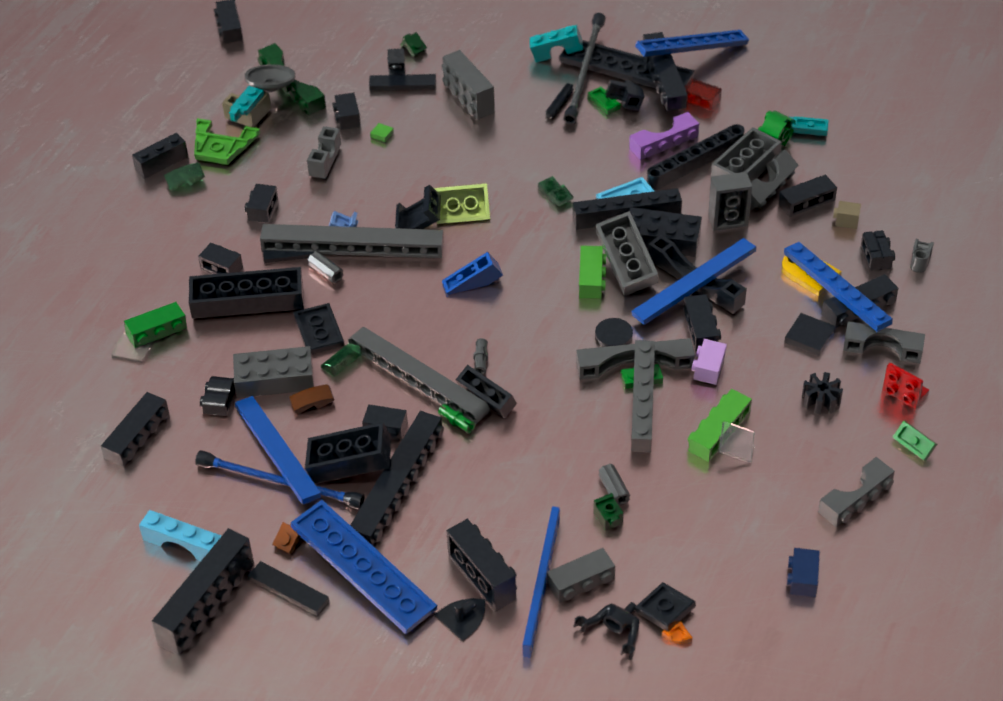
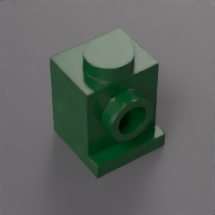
M612 493L594 500L593 513L604 530L618 527L623 523L624 513L615 501Z

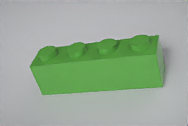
M731 389L727 395L724 394L719 404L711 409L709 416L700 422L698 429L689 435L688 451L709 462L751 412L752 399L734 389Z

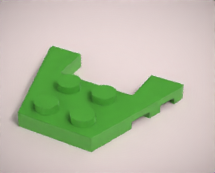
M197 118L194 148L195 159L228 165L261 134L260 128L245 126L238 138L209 133L212 128V121Z

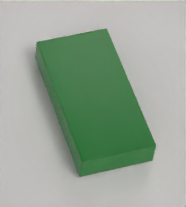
M602 87L587 93V97L607 115L621 109V104L617 100L606 98V90Z

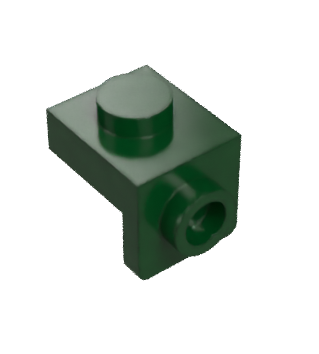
M417 32L406 34L400 44L401 48H407L412 57L427 49V46Z

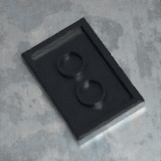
M329 303L293 312L304 346H310L311 355L345 346Z

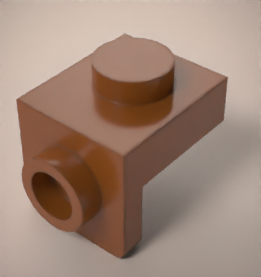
M283 522L272 545L292 554L301 536L291 528V523L289 525Z

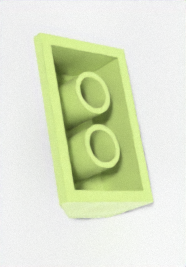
M487 183L434 188L441 194L440 220L437 221V224L490 219Z

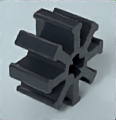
M827 372L823 373L821 381L816 376V373L810 374L809 382L805 380L803 384V405L808 409L809 406L815 404V414H821L822 406H825L830 414L835 411L836 404L838 406L841 405L843 388L840 389L841 380L836 378V380L829 382L830 373Z

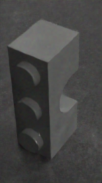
M323 126L318 136V150L312 149L307 159L309 176L326 179L341 146L340 129Z

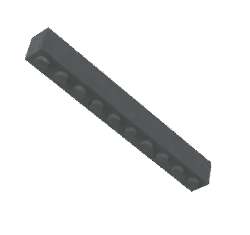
M263 224L260 244L262 252L263 250L318 251L321 254L442 258L444 237L443 230Z

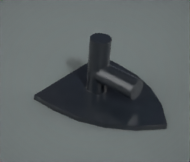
M470 598L455 601L440 609L434 616L463 642L478 629L483 621L485 599Z

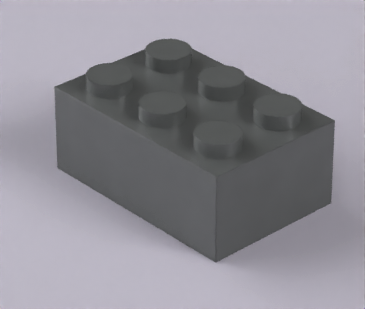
M747 172L711 177L708 218L713 231L748 226L752 184Z

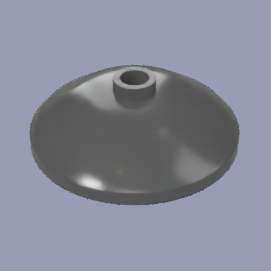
M282 65L256 66L245 73V81L250 86L267 92L283 89L296 78L293 69Z

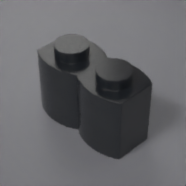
M210 377L209 382L205 384V394L200 398V407L203 409V414L227 416L235 394L234 378Z

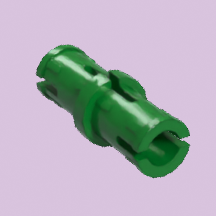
M443 404L439 408L438 414L449 420L451 425L458 426L468 434L471 433V430H474L475 423L464 417L462 412L455 411L447 404Z

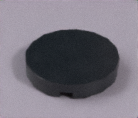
M620 318L605 319L599 322L595 330V338L601 347L627 345L631 343L633 337L631 325Z

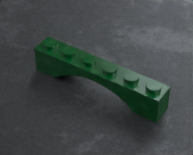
M276 43L258 50L259 57L257 60L260 66H285L283 51ZM295 79L290 85L283 88L284 92L288 93L291 99L297 102L300 109L308 115L326 108L325 95L317 86L308 85Z

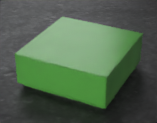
M378 123L370 132V137L386 142L394 133V128Z

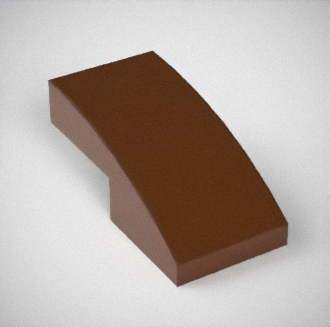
M328 384L311 387L289 397L297 415L314 405L317 409H320L335 400Z

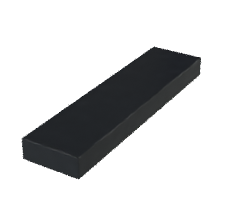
M436 74L370 75L369 91L436 89Z
M262 561L248 575L250 581L316 616L329 602L327 595Z

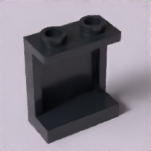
M431 185L424 187V198L407 208L398 203L396 205L395 228L425 229L439 221L441 194Z

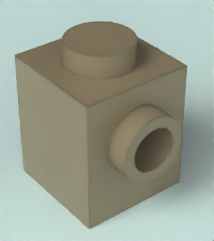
M839 201V206L834 208L833 218H836L835 226L857 229L861 204Z

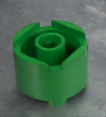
M776 110L773 112L768 111L763 125L758 130L782 141L781 146H786L794 133L792 124H796L795 120Z

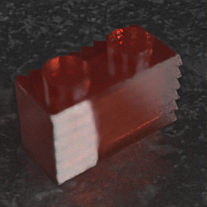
M694 78L685 86L688 95L687 103L713 112V109L721 101V87L718 88V86H712V84L709 85V83L706 84V82L703 83V81Z

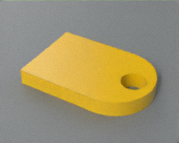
M786 255L784 256L781 268L787 278L817 296H820L826 290L798 265L789 262L791 260ZM823 261L841 276L842 271Z

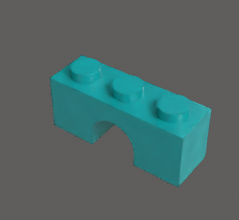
M577 25L567 26L530 37V50L535 61L540 62L551 59V49L555 46L565 48L567 54L583 50V39Z

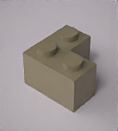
M264 91V96L247 116L242 115L237 123L248 127H255L271 109L269 92ZM231 93L222 102L224 117L230 120V108L239 98L237 94Z

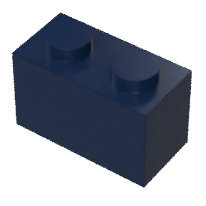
M794 548L793 556H789L788 568L792 569V572L787 575V586H791L790 595L816 597L820 550Z

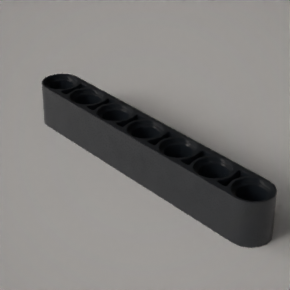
M739 124L731 125L655 164L647 170V183L653 190H658L718 159L744 135L745 128Z

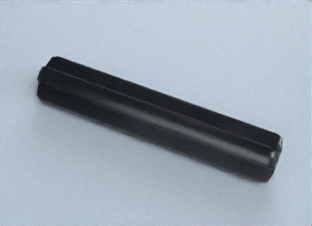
M565 84L545 111L546 117L552 119L573 92V84Z

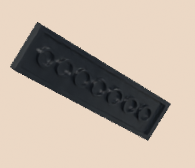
M583 40V50L567 54L564 48L559 55V62L582 67L589 42ZM595 43L588 70L656 88L652 72H649L648 62L645 61L643 56ZM676 66L686 90L694 77L695 70Z

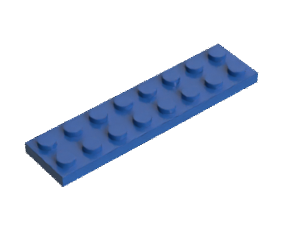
M323 500L291 522V528L405 634L437 610L438 605Z

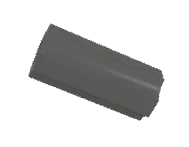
M318 251L310 254L308 265L332 283H337L342 279L344 275L343 269Z
M613 464L602 466L599 469L598 475L608 494L612 493L614 495V499L619 506L626 504L630 500V493Z

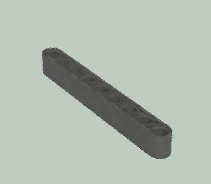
M362 327L348 339L349 345L356 352L441 405L447 404L455 411L462 412L463 416L473 421L475 425L490 412V408L485 401L369 329Z

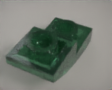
M193 163L177 168L165 174L164 177L169 188L174 191L185 183L191 186L203 179L205 175L200 164Z
M553 176L538 183L540 191L558 206L574 198L564 184L560 185Z

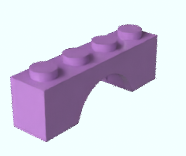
M689 112L674 117L673 127L666 132L653 133L644 129L630 135L629 149L640 160L699 137V123Z

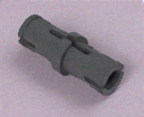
M480 338L475 342L476 350L473 354L475 361L474 369L484 375L486 373V361H488V341Z

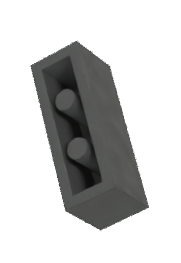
M600 548L548 571L547 585L559 603L564 600H570L576 595L588 592L598 585L609 583L615 578V564L604 548Z

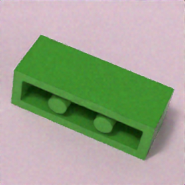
M581 246L579 298L601 299V291H605V280H602V278H606V267H602V265H606V254H603L602 246Z

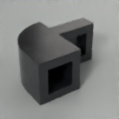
M404 48L387 49L389 75H406Z
M614 80L609 81L605 93L606 98L622 101L623 108L640 111L644 100V92L640 86L628 80H625V83Z

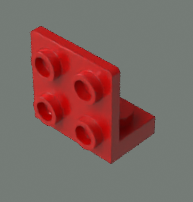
M892 363L887 365L882 390L916 409L928 396L929 389L923 386L922 379Z

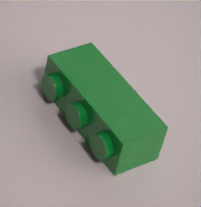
M177 302L124 320L126 335L134 348L187 329L186 315Z

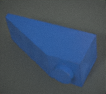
M486 252L443 279L442 283L446 293L451 295L487 286L502 277L503 273L499 263L489 252Z

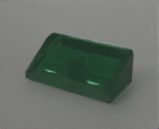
M354 344L345 345L325 361L321 368L336 376L361 356V347Z

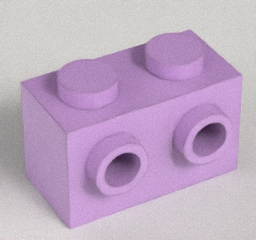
M704 339L702 346H698L696 357H698V360L694 359L691 371H695V380L717 384L727 344Z

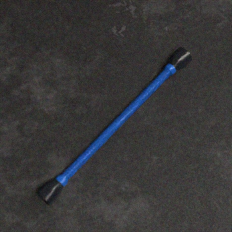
M202 450L196 455L195 464L197 466L223 468L289 486L283 476L227 462L215 457L210 452ZM316 486L321 495L335 498L351 508L360 510L365 501V495L358 492H336Z

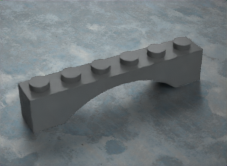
M691 338L655 342L654 363L674 370L692 368L695 353ZM635 344L576 350L579 380L599 378L614 367L634 363Z
M635 340L631 452H651L655 341Z

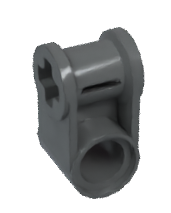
M915 239L910 268L913 271L919 273L926 271L934 242L927 243Z

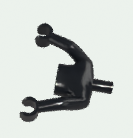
M630 602L624 609L611 603L591 618L587 619L584 616H577L575 618L573 627L581 626V632H585L587 627L598 624L602 620L607 628L616 633H621L624 629L630 628L628 640L622 646L621 655L628 653V659H633L640 623L639 618L632 614L635 611V603Z

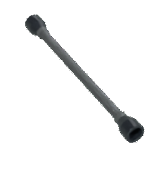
M595 13L592 18V34L572 102L565 110L563 120L568 124H574L578 117L577 108L598 33L606 20L605 15L602 13Z

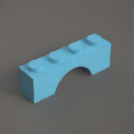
M152 510L148 511L139 524L144 541L161 546L164 542L177 543L189 550L199 561L205 557L221 537L219 534Z

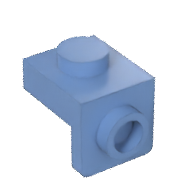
M334 211L331 215L329 226L357 227V212H353L352 216L348 217Z

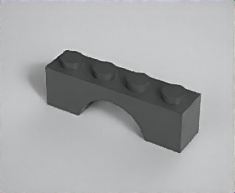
M786 149L777 154L766 165L769 172L768 182L760 181L757 178L751 181L750 211L756 207L758 209L767 202L765 199L771 198L776 193L775 189L781 188L786 183L785 179L791 178L796 173L794 170L799 165Z
M848 321L843 351L863 354L870 347L885 346L894 350L899 355L901 361L920 364L925 334L884 328L876 332L867 324Z
M875 457L862 467L860 481L863 486L851 492L833 489L820 499L818 513L835 527L842 522H847L852 514L856 511H861L870 500L874 501L883 490H888L893 485L895 471Z

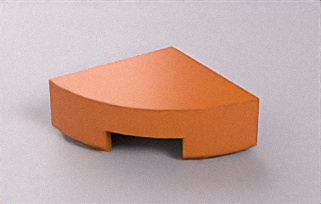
M681 622L677 623L668 632L666 630L662 631V636L675 644H687L693 640V637Z

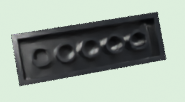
M301 267L189 276V308L191 317L193 319L304 309Z
M228 528L152 619V625L159 646L178 656L190 646L196 634L203 630L204 624L215 615L221 603L228 599L229 593L240 584L246 572L252 569L254 560L248 537Z

